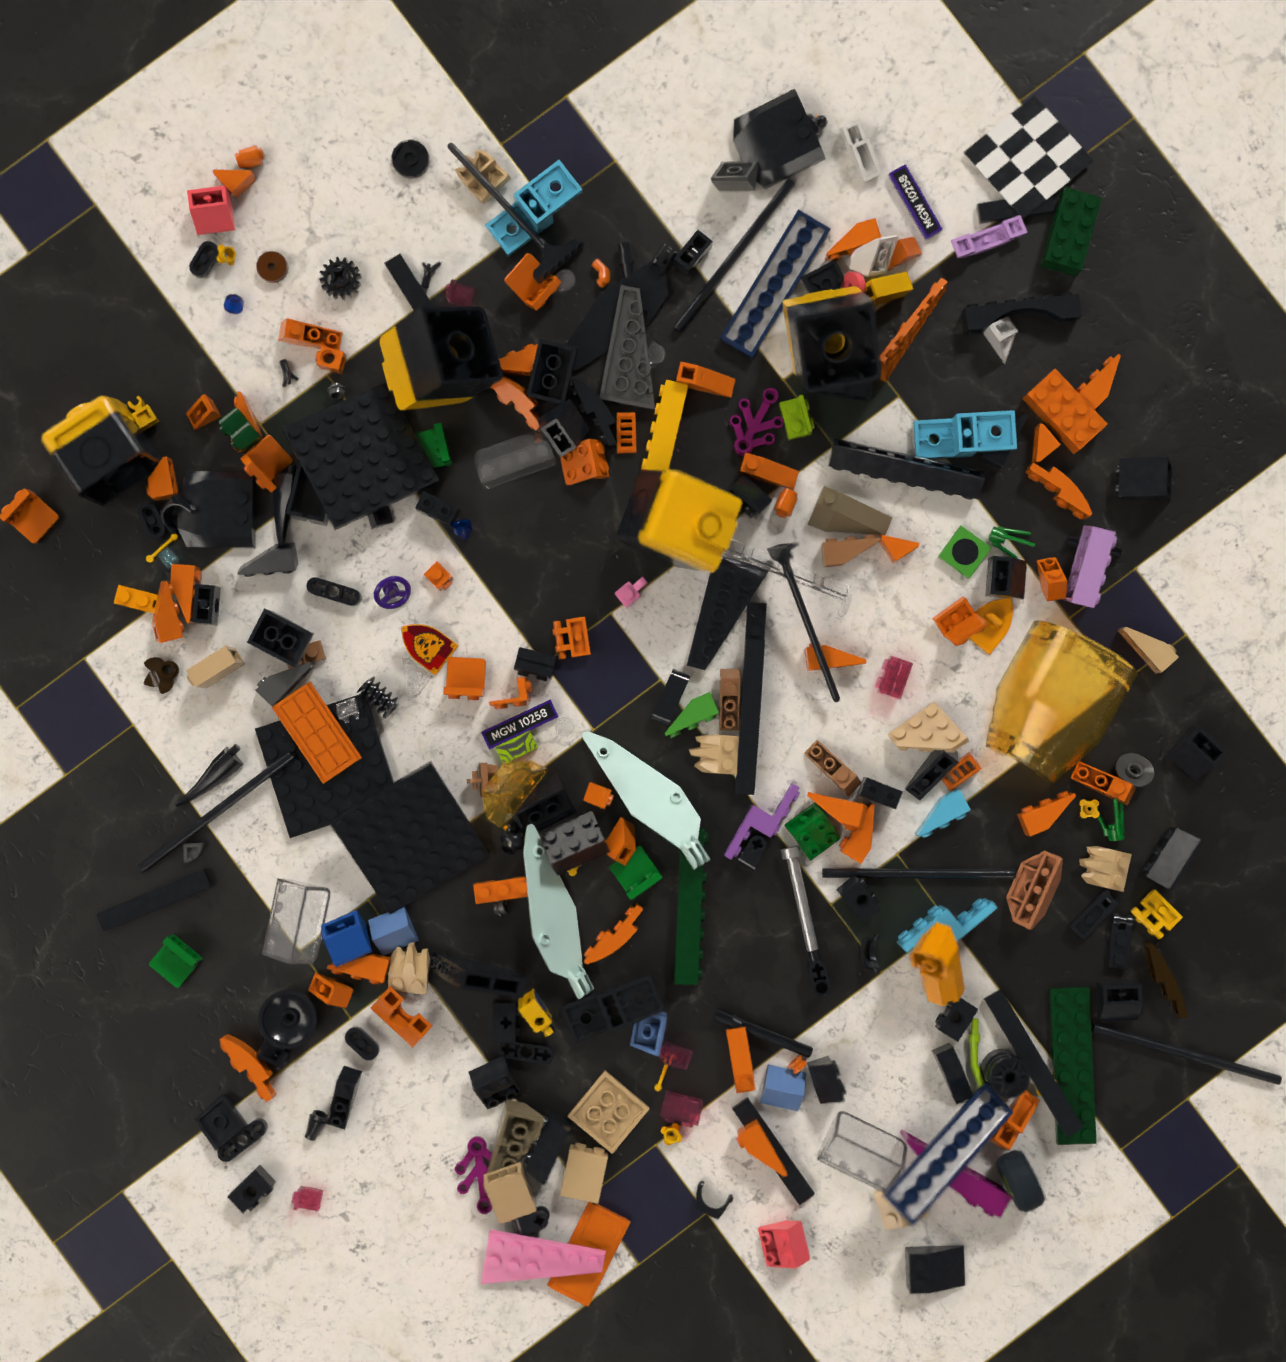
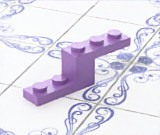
M793 783L790 784L772 816L752 805L726 849L724 856L732 859L733 856H738L742 848L739 845L742 840L746 841L751 833V830H749L750 826L770 838L772 835L776 836L781 827L779 822L789 814L791 809L788 807L792 801L795 802L800 794L798 791L800 787Z

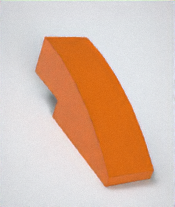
M1027 1090L1016 1097L1009 1106L1013 1114L990 1138V1141L1004 1151L1011 1150L1018 1135L1023 1133L1040 1100Z

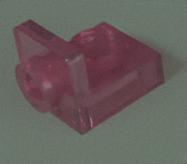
M451 279L450 284H447L445 289L448 302L471 307L475 288L458 284L455 280Z
M665 1041L664 1046L661 1048L659 1059L669 1066L687 1070L693 1051Z
M300 1186L297 1191H294L292 1196L293 1210L297 1211L299 1208L319 1211L324 1190Z

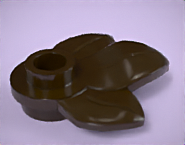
M159 657L147 659L144 665L150 672L144 680V685L150 687L158 686L161 694L167 693L172 689L174 679L179 674L178 665L173 661H164ZM169 667H172L173 672L171 674H168L167 669Z

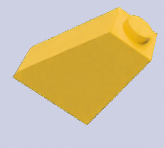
M907 271L871 279L865 283V294L873 301L874 307L903 297L913 290Z

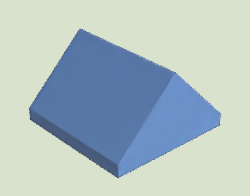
M405 906L391 914L387 912L368 920L372 941L383 956L393 952L397 946L403 948L408 946V943L419 941Z
M661 1012L635 1023L630 1046L655 1056H660L667 1013Z
M768 1064L760 1103L798 1111L804 1098L806 1073L800 1071L794 1074L792 1069Z

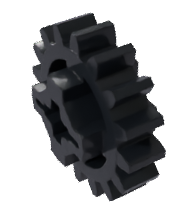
M336 257V262L329 259L330 265L324 264L325 271H320V274L323 276L319 278V281L323 283L322 289L327 290L328 296L333 294L334 299L341 296L342 300H345V295L351 298L352 291L358 292L355 287L361 286L360 281H358V279L362 278L358 273L360 270L357 266L354 267L353 261L348 263L345 257L342 261H340L339 257ZM351 272H352V275H353L352 282L350 281V278H349V277L351 276Z

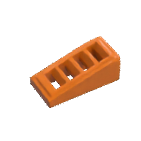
M616 413L617 453H636V413ZM632 419L630 423H621V420ZM632 427L631 431H621V428ZM632 435V438L621 439V436ZM621 443H632V446L621 447Z
M969 751L959 759V763L948 773L955 782L952 784L947 775L941 780L952 791L982 768ZM967 760L973 765L972 769L967 765ZM963 765L967 773L964 774L959 766ZM955 769L960 774L961 778L958 779V777L954 774L953 771Z

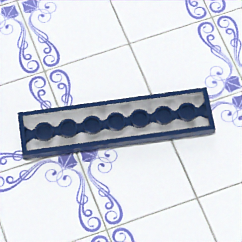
M798 209L721 335V341L751 359L754 357L782 311V301L790 298L831 228Z
M987 1083L982 1084L888 1188L883 1197L910 1226H914L1013 1114V1111Z

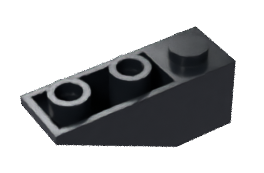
M295 543L273 545L243 564L237 572L238 575L250 577L257 573H263V575H271L275 572L292 573L298 566Z
M343 1066L336 1081L328 1115V1125L346 1129L362 1071Z

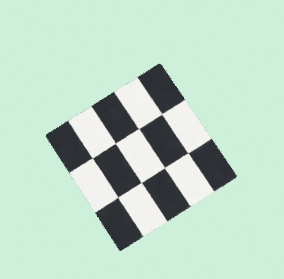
M1034 95L964 151L969 160L1022 218H1025L1093 162V159Z

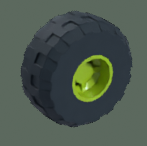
M1013 1150L1000 1156L996 1166L1018 1210L1027 1213L1042 1206L1045 1201L1044 1192L1034 1170L1022 1151Z

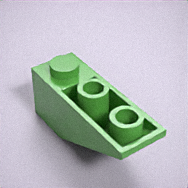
M708 692L692 699L665 732V736L670 735L672 738L681 734L680 730L687 727L688 730L698 727V722L704 719L706 723L716 719L715 715L719 712L711 693Z

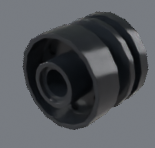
M1006 1049L993 1050L982 1061L981 1074L983 1079L1001 1097L1015 1098L1023 1094L1028 1088L1030 1071L1026 1064L1011 1051Z

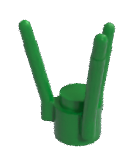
M994 526L988 539L992 541L991 546L997 547L1010 557L1016 559L1017 556L1000 545V543L1004 544L1005 540L1008 539L1035 547V543L1008 535V533L1030 536L1031 532L1008 529L1001 526Z
M1114 799L1115 823L1109 824L1107 829L1101 814L1097 817L1103 829V835L1108 836L1109 841L1123 840L1125 833L1124 804L1120 803L1119 811L1118 800Z

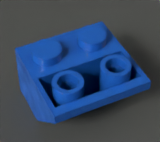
M357 910L321 925L323 940L335 967L372 952L366 923Z

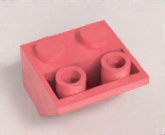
M225 185L187 190L189 210L197 235L235 230L231 193Z
M785 1220L758 1228L767 1266L797 1269L810 1260L801 1221Z

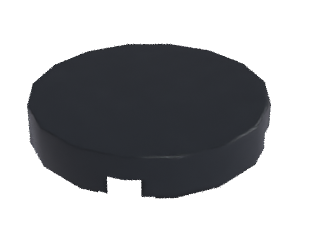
M415 140L398 143L391 155L395 171L400 176L408 179L422 176L430 163L429 154L425 146Z

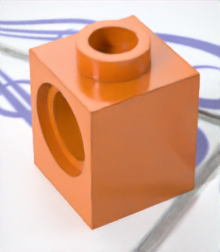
M321 346L320 351H317L315 361L320 369L342 374L347 355L343 351ZM329 356H334L332 363H326V359Z

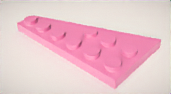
M490 1230L481 1284L602 1272L605 1250Z

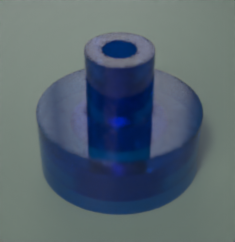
M237 294L227 295L224 300V309L230 314L242 312L244 306L243 299Z
M468 519L458 520L452 525L454 534L461 536L462 539H467L469 537L468 533L473 529L471 521Z

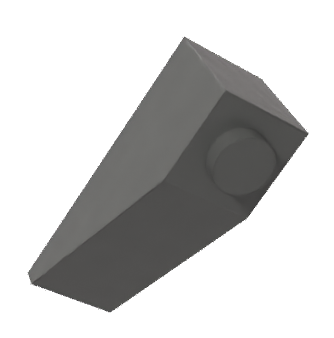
M307 662L297 666V668L293 667L268 676V678L264 677L257 684L258 688L255 691L271 706H274L283 700L316 665L312 662Z

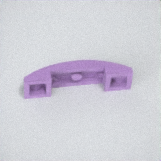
M1021 215L991 228L952 239L951 243L957 258H963L1010 242L1025 235L1027 230Z

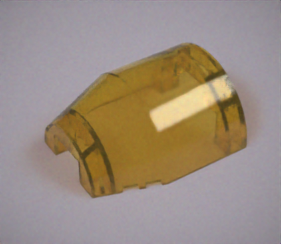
M1033 621L996 688V699L992 709L993 715L989 725L986 747L1002 756H1009L1037 772V776L1054 784L1101 743L1138 673L1129 663L1112 651L1074 631L1045 621Z

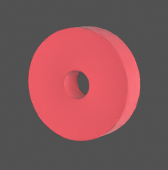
M856 271L847 272L842 281V288L856 286L865 293L866 285L863 275Z

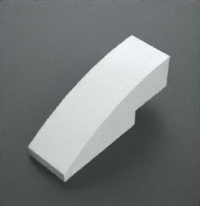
M860 120L839 128L848 153L863 181L866 182L881 175L882 172L869 137L866 138Z

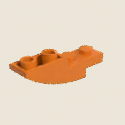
M505 376L490 387L498 394L497 398L501 403L506 405L515 404L514 408L518 413L524 415L527 419L526 423L531 429L535 431L540 430L538 422L540 415L535 410L540 406V403L534 397L526 396L527 390Z
M1035 463L1028 466L1025 473L1028 474L1031 480L1041 482L1050 492H1057L1053 499L1057 501L1056 504L1058 506L1073 511L1072 514L1079 519H1086L1092 515L1084 495L1065 474L1055 467H1052L1047 472Z
M638 903L635 906L631 905L625 912L627 917L624 921L619 920L613 928L615 933L609 929L606 932L601 931L595 939L597 941L594 947L590 946L584 953L586 957L584 963L596 962L623 946L638 930V927L633 922L642 912L643 907Z
M227 1034L219 1039L221 1049L224 1053H228L231 1059L232 1067L238 1070L239 1073L245 1069L247 1070V1077L256 1085L258 1096L264 1099L265 1102L273 1099L277 1093L268 1080L274 1074L264 1060L257 1058V1052L238 1038Z

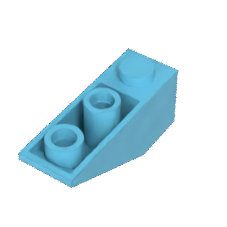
M955 789L940 797L915 832V835L925 838L933 834L932 830L935 828H945L950 825L949 821L955 818L960 820L966 817V812L971 809L961 790Z

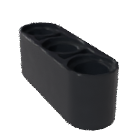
M676 669L672 670L651 720L667 727L669 726L691 676Z

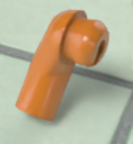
M596 259L592 263V267L599 272L597 284L600 287H605L610 282V270L599 259Z

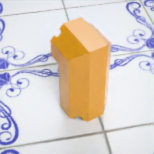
M936 922L920 937L910 954V959L915 969L917 966L919 967L922 987L928 1001L945 1006L948 1005L949 1001H953V1003L958 1002L965 991L959 949L952 928Z

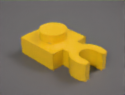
M137 396L138 404L133 405L129 401L128 406L135 411L131 415L139 428L145 431L158 423L159 420L148 404L145 405L141 397Z

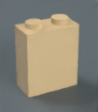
M224 646L187 669V679L192 686L208 688L245 665L236 648Z
M581 1143L571 1144L560 1196L599 1203L608 1152H605V1149L600 1147L591 1149L586 1148V1145Z
M521 1162L484 1174V1187L499 1224L511 1222L513 1219L524 1215L527 1216L537 1211L536 1199Z

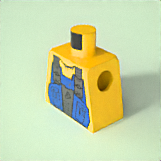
M533 988L523 998L518 999L519 1012L535 1033L542 1031L546 1037L550 1036L555 1031L551 1024L552 1016L535 989Z

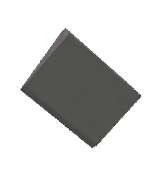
M758 161L721 162L712 175L711 182L719 192L755 191Z

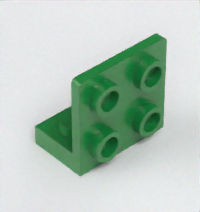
M442 423L434 424L435 429L415 433L433 469L453 464L445 428Z
M813 803L784 825L810 861L841 839L825 813L816 803Z
M640 845L636 847L626 866L616 861L609 867L630 900L663 878Z
M175 934L167 936L162 942L164 946L150 961L149 966L173 986L179 988L203 958Z

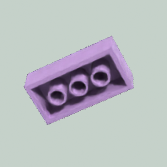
M1093 526L1083 527L1067 583L1066 598L1063 600L1092 608L1095 607V604H1098L1100 600L1099 589L1100 586H1103L1106 579L1104 574L1105 568L1111 562L1109 554L1111 548H1114L1116 544V532Z

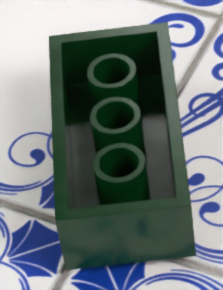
M1067 187L1064 188L1058 198L1040 267L1072 276H1077L1083 270L1102 197Z

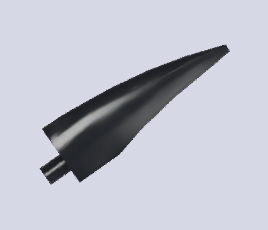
M294 465L288 466V474L275 473L274 485L277 488L274 490V520L278 544L285 543L290 518L286 515V510L296 473V466Z
M234 744L230 749L228 747L224 748L213 759L197 783L175 806H181L205 794L235 773L243 765V762L236 755L241 748L237 744Z

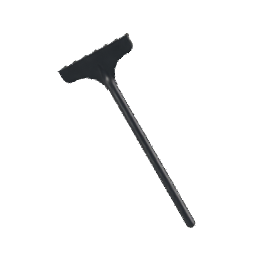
M449 143L447 145L452 154L540 248L542 255L541 264L533 272V278L539 285L583 249L584 242L579 243L576 239H572L562 246H553L547 243L455 144Z
M799 543L778 544L767 548L770 557L782 565L783 575L790 586L834 702H839V693L790 565V560L793 559L791 550L798 546Z

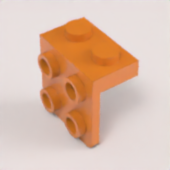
M527 253L505 277L504 281L528 307L537 311L544 306L547 298L557 291L558 286L562 282L556 276L551 275L539 285L533 278V272L540 263L532 254Z
M271 435L264 437L240 458L245 464L243 469L251 477L255 475L257 477L256 483L262 489L267 488L270 492L277 488L271 481L275 478V473L282 472L293 461L291 456Z
M587 439L581 441L577 448L560 457L566 485H574L592 478L605 479L609 477V466L606 462L605 447L602 440Z
M24 488L15 494V499L10 504L2 508L0 519L14 526L31 543L36 544L59 520V515L34 492Z
M964 596L932 618L942 635L955 646L966 643L968 638L980 633L987 626L986 620L975 613Z
M449 657L447 661L446 687H444L443 694L448 695V699H460V696H468L467 700H479V697H484L486 660L483 658Z
M526 677L517 678L519 697L490 701L489 706H494V709L497 710L508 708V704H513L516 707L526 706L527 702L531 701L530 693H533L532 682L528 681Z

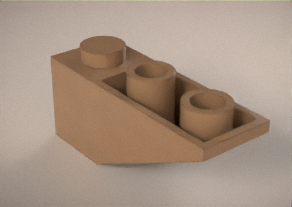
M875 535L863 536L864 539H856L855 536L845 537V541H837V538L826 539V542L821 544L823 568L843 566L878 543L881 538H875Z
M720 669V730H739L740 672L739 669Z
M818 740L805 751L804 754L847 796H850L862 783L854 772Z

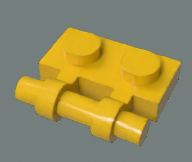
M1152 889L1140 902L1145 907L1143 911H1140L1137 907L1131 910L1135 920L1138 923H1142L1147 928V932L1151 936L1154 935L1158 940L1164 936L1160 931L1163 926L1170 931L1183 918L1155 889ZM1150 914L1157 919L1154 924L1147 918Z

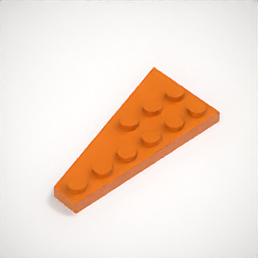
M941 278L937 283L935 282L930 289V293L923 299L906 323L903 322L897 335L880 355L881 376L879 379L884 382L887 381L946 292L948 281Z

